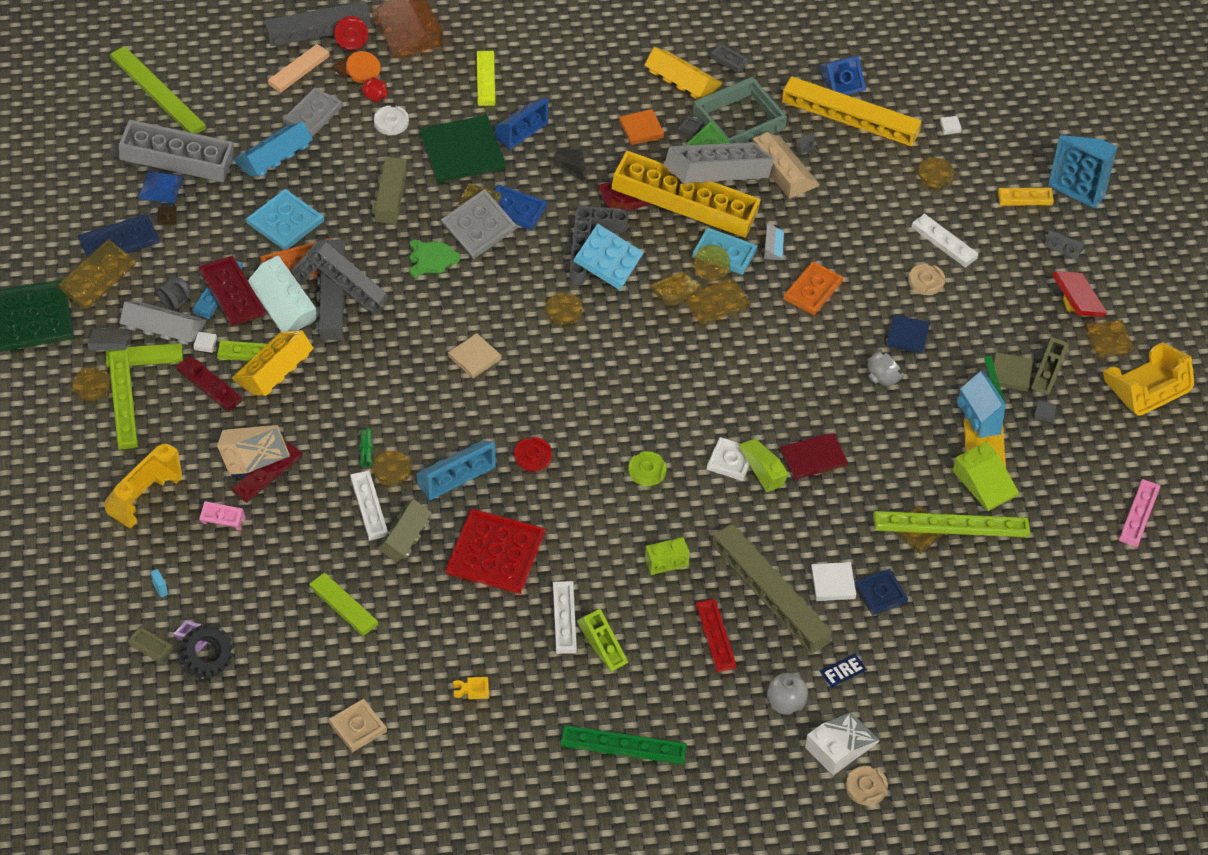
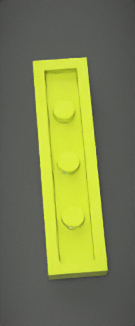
M477 51L478 106H495L494 51Z

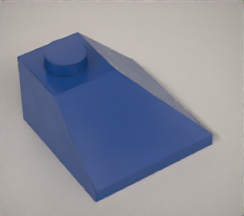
M859 56L820 64L823 81L828 89L845 95L866 90Z
M148 170L139 199L174 204L184 176Z

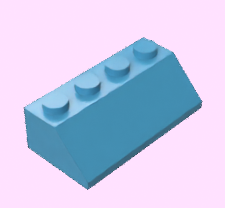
M303 121L289 124L233 160L248 175L260 177L267 173L266 169L269 167L274 168L280 165V160L283 158L289 159L295 155L294 152L299 149L301 151L309 146L308 143L313 138Z
M485 440L474 443L469 448L456 452L453 456L422 469L417 473L418 487L430 501L496 468L495 443Z

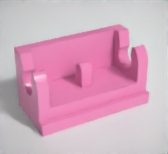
M205 501L199 520L203 524H207V522L235 527L236 530L241 531V522H244L246 517L242 508Z

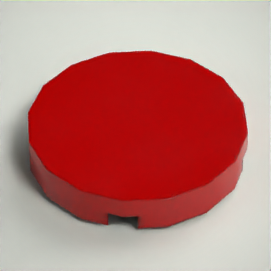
M347 16L336 24L334 38L341 48L347 51H355L366 44L368 28L360 18Z
M538 437L522 439L514 449V460L524 470L540 471L545 469L552 460L551 446L547 441Z

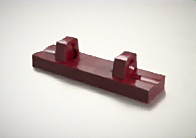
M191 355L176 366L178 372L227 412L242 402V397Z

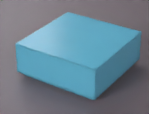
M159 570L151 571L152 583L159 596L164 597L168 595L166 583Z

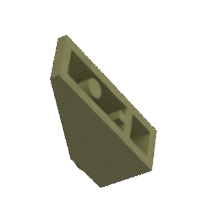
M1051 337L1032 385V390L1050 395L1070 349L1069 343Z

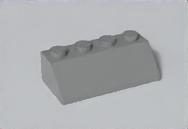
M126 301L123 305L119 324L126 325L125 328L136 331L137 328L142 329V333L148 335L157 333L160 334V338L171 340L172 337L178 339V343L188 345L189 342H195L198 332L202 331L206 323V319L139 301Z

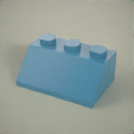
M983 370L977 373L960 389V396L957 398L959 408L963 410L965 418L969 420L972 429L976 431L979 438L1001 435L1006 405Z

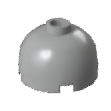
M878 349L869 358L868 371L870 375L868 377L874 384L879 383L882 386L894 385L904 377V374H899L898 370L900 367L887 353L881 354L882 349Z
M788 672L781 673L770 682L767 700H769L773 710L780 714L790 715L795 711L803 710L807 704L808 689L800 676Z

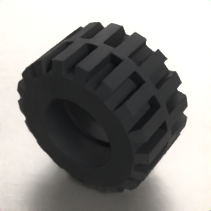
M206 624L205 626H197L188 632L180 642V649L178 650V655H180L178 660L179 663H183V670L187 669L190 676L196 675L198 679L202 677L209 679L222 672L230 664L231 661L229 660L233 657V653H231L233 644H229L231 639L229 636L225 637L224 634L226 632L224 630L219 631V627H211V624ZM206 641L214 647L216 656L213 662L206 663L197 657L195 653L197 642Z

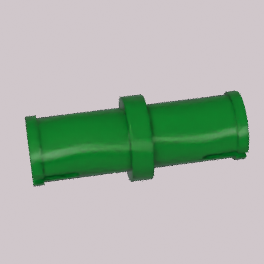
M366 428V434H364V429L360 431L361 444H359V451L361 452L360 465L367 468V462L368 467L373 465L372 452L374 451L372 430Z

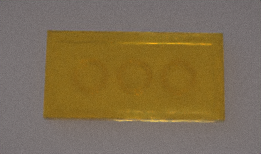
M108 239L58 285V288L87 310L136 265V261Z

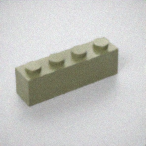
M385 157V162L381 164L380 168L382 177H378L379 190L375 192V201L377 202L373 204L372 214L375 215V222L397 224L407 176V159Z

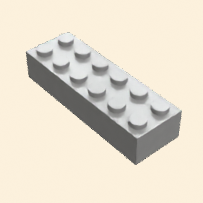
M130 119L119 143L120 160L220 182L225 181L234 157V144L231 141Z
M754 142L670 146L664 166L685 184H690L691 182L704 183L706 181L719 182L723 180H760L761 178H769L774 158Z

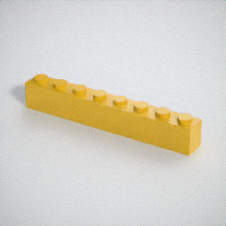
M792 76L783 90V103L909 146H913L920 133L922 120Z

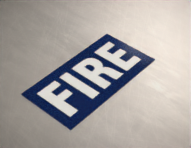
M853 654L820 670V673L832 688L867 669L857 655Z

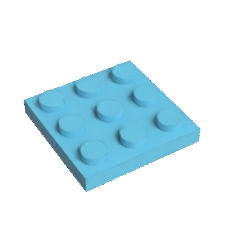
M284 189L247 217L246 221L247 224L278 247L286 250L324 222V216Z
M597 224L573 261L621 290L644 252Z

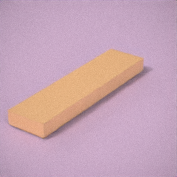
M316 44L268 80V85L280 93L327 59L330 56L329 51Z

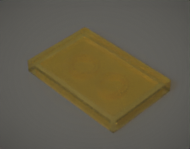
M733 277L684 296V301L701 325L750 307L749 300Z

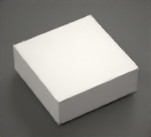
M957 116L940 118V125L944 135L961 133L962 128Z
M198 332L194 343V350L212 353L217 335Z

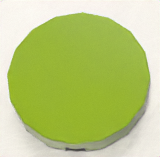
M644 451L631 458L628 473L635 483L642 486H653L665 478L667 464L659 454Z

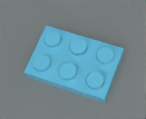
M707 227L693 251V257L743 275L755 255L758 245Z

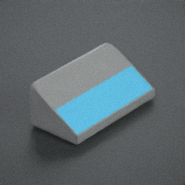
M767 224L764 259L782 260L784 231L771 224Z

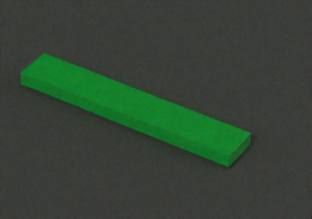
M564 725L561 739L562 747L684 765L687 743Z

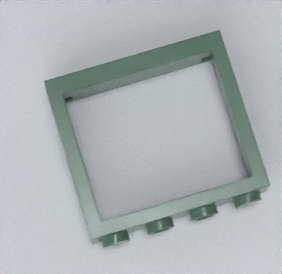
M753 77L698 99L693 104V115L698 120L703 121V126L705 127L712 121L731 143L752 142L754 137L767 132L774 134L786 128L787 116ZM751 95L772 120L728 138L708 113Z

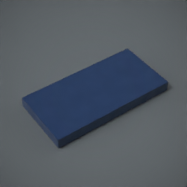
M148 214L78 235V240L90 265L160 243Z

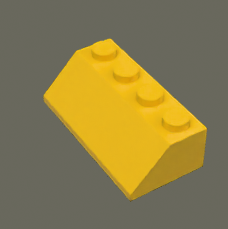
M654 47L645 63V66L650 68L649 72L657 76L658 74L662 75V79L670 84L672 82L676 83L678 89L684 92L688 90L691 92L690 96L696 99L712 94L723 83L671 52Z
M302 330L281 331L241 368L232 379L253 395L266 396L272 392V388L276 384L281 383L285 379V375L295 370L297 364L306 359L314 348Z

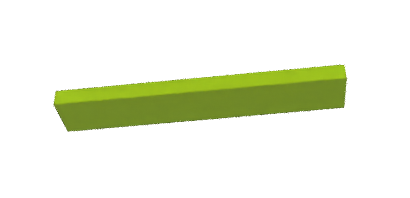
M128 349L109 351L118 450L137 448Z

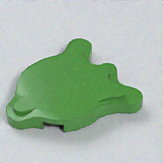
M412 240L410 242V247L413 250V253L410 255V261L417 263L410 269V275L414 278L424 273L445 272V268L449 265L451 267L460 261V254L452 250L445 243H424L419 240Z

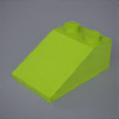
M987 441L955 458L953 472L987 511L1019 495V491L1002 460Z

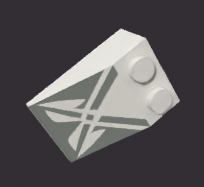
M850 712L825 722L807 735L805 748L834 776L877 744L879 739Z

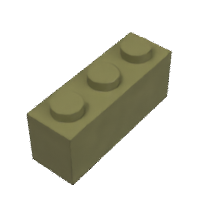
M415 499L409 501L404 505L378 549L396 563L402 558L406 559L412 551L410 549L412 544H416L420 539L421 535L419 533L421 529L424 530L429 524L430 520L428 518L432 512Z

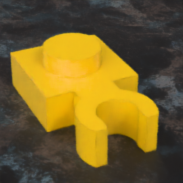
M488 677L467 678L468 683L460 680L453 681V688H460V690H454L455 698H461L468 694V700L489 699Z

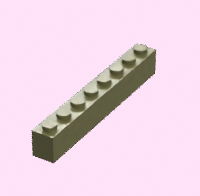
M731 524L713 535L712 546L810 654L815 653L830 643L832 631L829 625L820 620L816 611L809 608L804 598L798 596L793 590L792 585L789 582L786 583L779 571L769 564L767 558L756 550L755 545L744 537L740 529Z

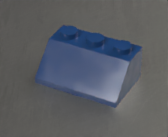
M545 97L533 100L517 112L512 113L505 120L499 122L495 126L496 139L510 150L547 125L549 99Z

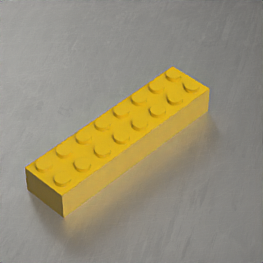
M630 151L625 152L616 169L611 188L744 238L747 237L758 214L761 201L759 198L712 181L685 184L676 175L672 174L663 163Z

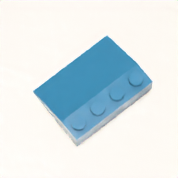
M1061 135L1058 140L1048 186L1096 209L1106 195L1117 146L1102 139Z

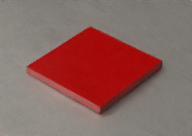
M471 508L445 569V574L521 594L546 533V528Z

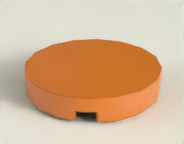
M365 51L353 53L348 57L346 63L347 74L352 77V80L361 84H365L366 80H370L371 77L378 78L381 70L378 59Z

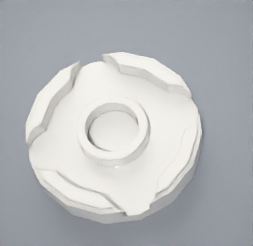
M398 106L382 107L374 115L375 128L386 135L402 133L409 125L408 113Z

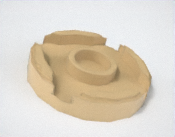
M923 263L911 269L908 283L917 293L933 295L940 292L944 287L945 275L939 267L935 265L928 266V264Z
M871 766L857 767L850 772L847 778V794L858 804L866 806L876 805L884 799L887 793L888 782L886 776L882 771L875 770Z

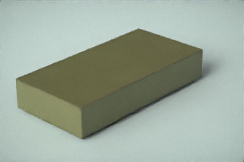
M139 627L128 640V645L159 663H162L173 650V645L142 627Z

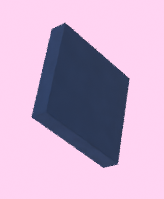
M894 315L886 346L923 354L930 322Z
M890 569L854 582L856 590L872 616L908 603V597Z

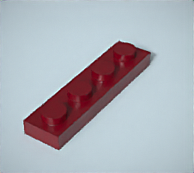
M287 442L285 445L289 452V457L252 471L232 487L233 493L247 503L302 458V452L290 442Z

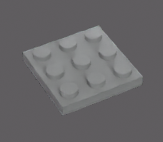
M485 189L441 219L442 224L472 259H475L517 229L516 224Z

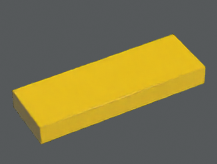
M998 188L1000 206L1053 205L1054 203L1052 188Z

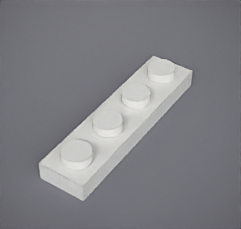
M923 214L912 223L914 230L965 268L978 258L977 252L926 214Z
M370 471L351 474V482L369 541L385 537L388 530Z
M573 581L553 582L556 654L577 653Z

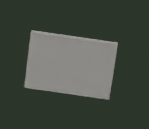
M313 88L283 118V123L289 125L303 121L311 137H313L343 107V102L317 88Z

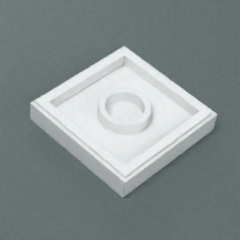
M720 437L708 462L707 470L743 481L750 465L738 447L740 443Z
M851 562L811 565L816 601L856 599Z

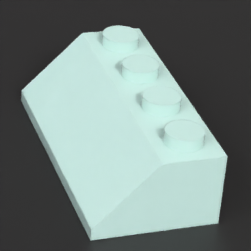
M279 256L262 263L248 280L262 306L280 331H297L317 321L316 307Z

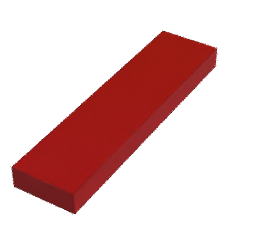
M716 599L696 602V609L716 672L736 669L737 664Z

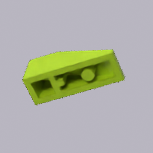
M756 438L739 444L738 447L766 492L783 487L789 474L778 457Z
M601 609L577 620L586 640L610 672L629 663Z

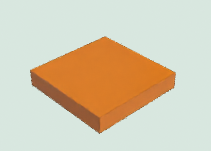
M653 109L619 117V122L631 145L664 138V132Z

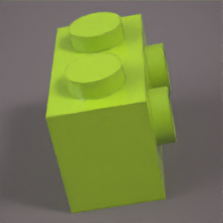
M684 537L646 546L645 561L651 575L689 566L690 552Z

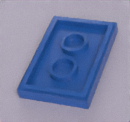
M498 185L491 196L516 225L529 230H533L547 208L546 201L502 185Z

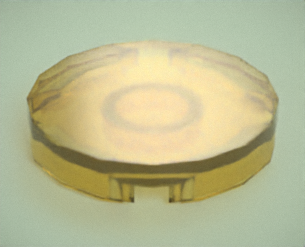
M928 158L920 164L918 175L925 185L941 188L943 185L947 186L952 182L954 169L944 159Z
M708 245L697 252L694 258V268L702 279L711 282L718 281L729 272L730 258L722 247Z
M559 293L548 300L546 313L549 320L555 324H574L583 314V304L575 295Z
M96 367L85 368L77 373L75 379L73 378V391L82 400H99L109 393L111 380L108 373L104 370H99Z
M397 451L382 453L373 463L374 477L380 483L388 486L402 484L403 481L410 477L412 472L409 458Z

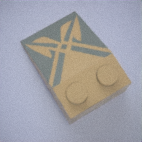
M278 425L222 430L217 444L229 475L249 473L289 457V452Z

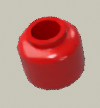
M371 77L370 80L367 79L362 88L364 97L376 103H379L381 99L385 100L389 90L386 89V82L375 77Z

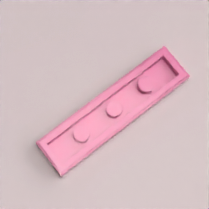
M1142 479L1119 541L1138 547L1161 485Z

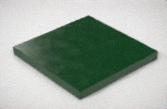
M488 115L419 128V133L437 183L506 169V163Z
M64 279L0 290V352L75 339Z

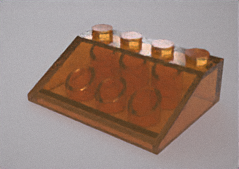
M387 0L372 10L374 19L394 59L443 46V31L427 0Z

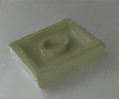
M996 352L994 367L1000 387L1028 392L1033 359Z

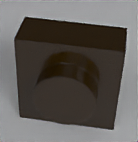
M158 207V225H177V207Z

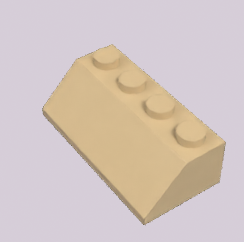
M769 132L753 138L752 142L756 143L774 158L770 176L789 199L819 186L817 180L782 138Z

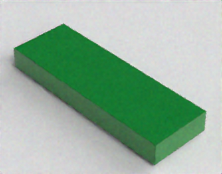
M987 356L984 360L989 378L1004 401L992 357Z

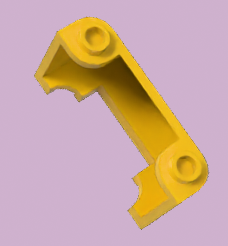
M1164 342L1150 350L1149 363L1124 375L1121 374L1119 368L1114 366L1103 370L1104 380L1131 412L1139 416L1190 392L1194 386L1191 356Z
M169 444L157 446L113 489L104 502L106 513L131 529L137 523L136 517L133 515L136 512V508L132 503L153 482L156 481L163 486L165 481H173V483L177 484L183 478L178 450Z

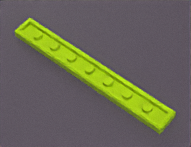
M125 46L110 54L111 59L186 132L198 134L206 129V125Z
M874 511L873 514L875 531L1011 537L1030 536L1028 518Z

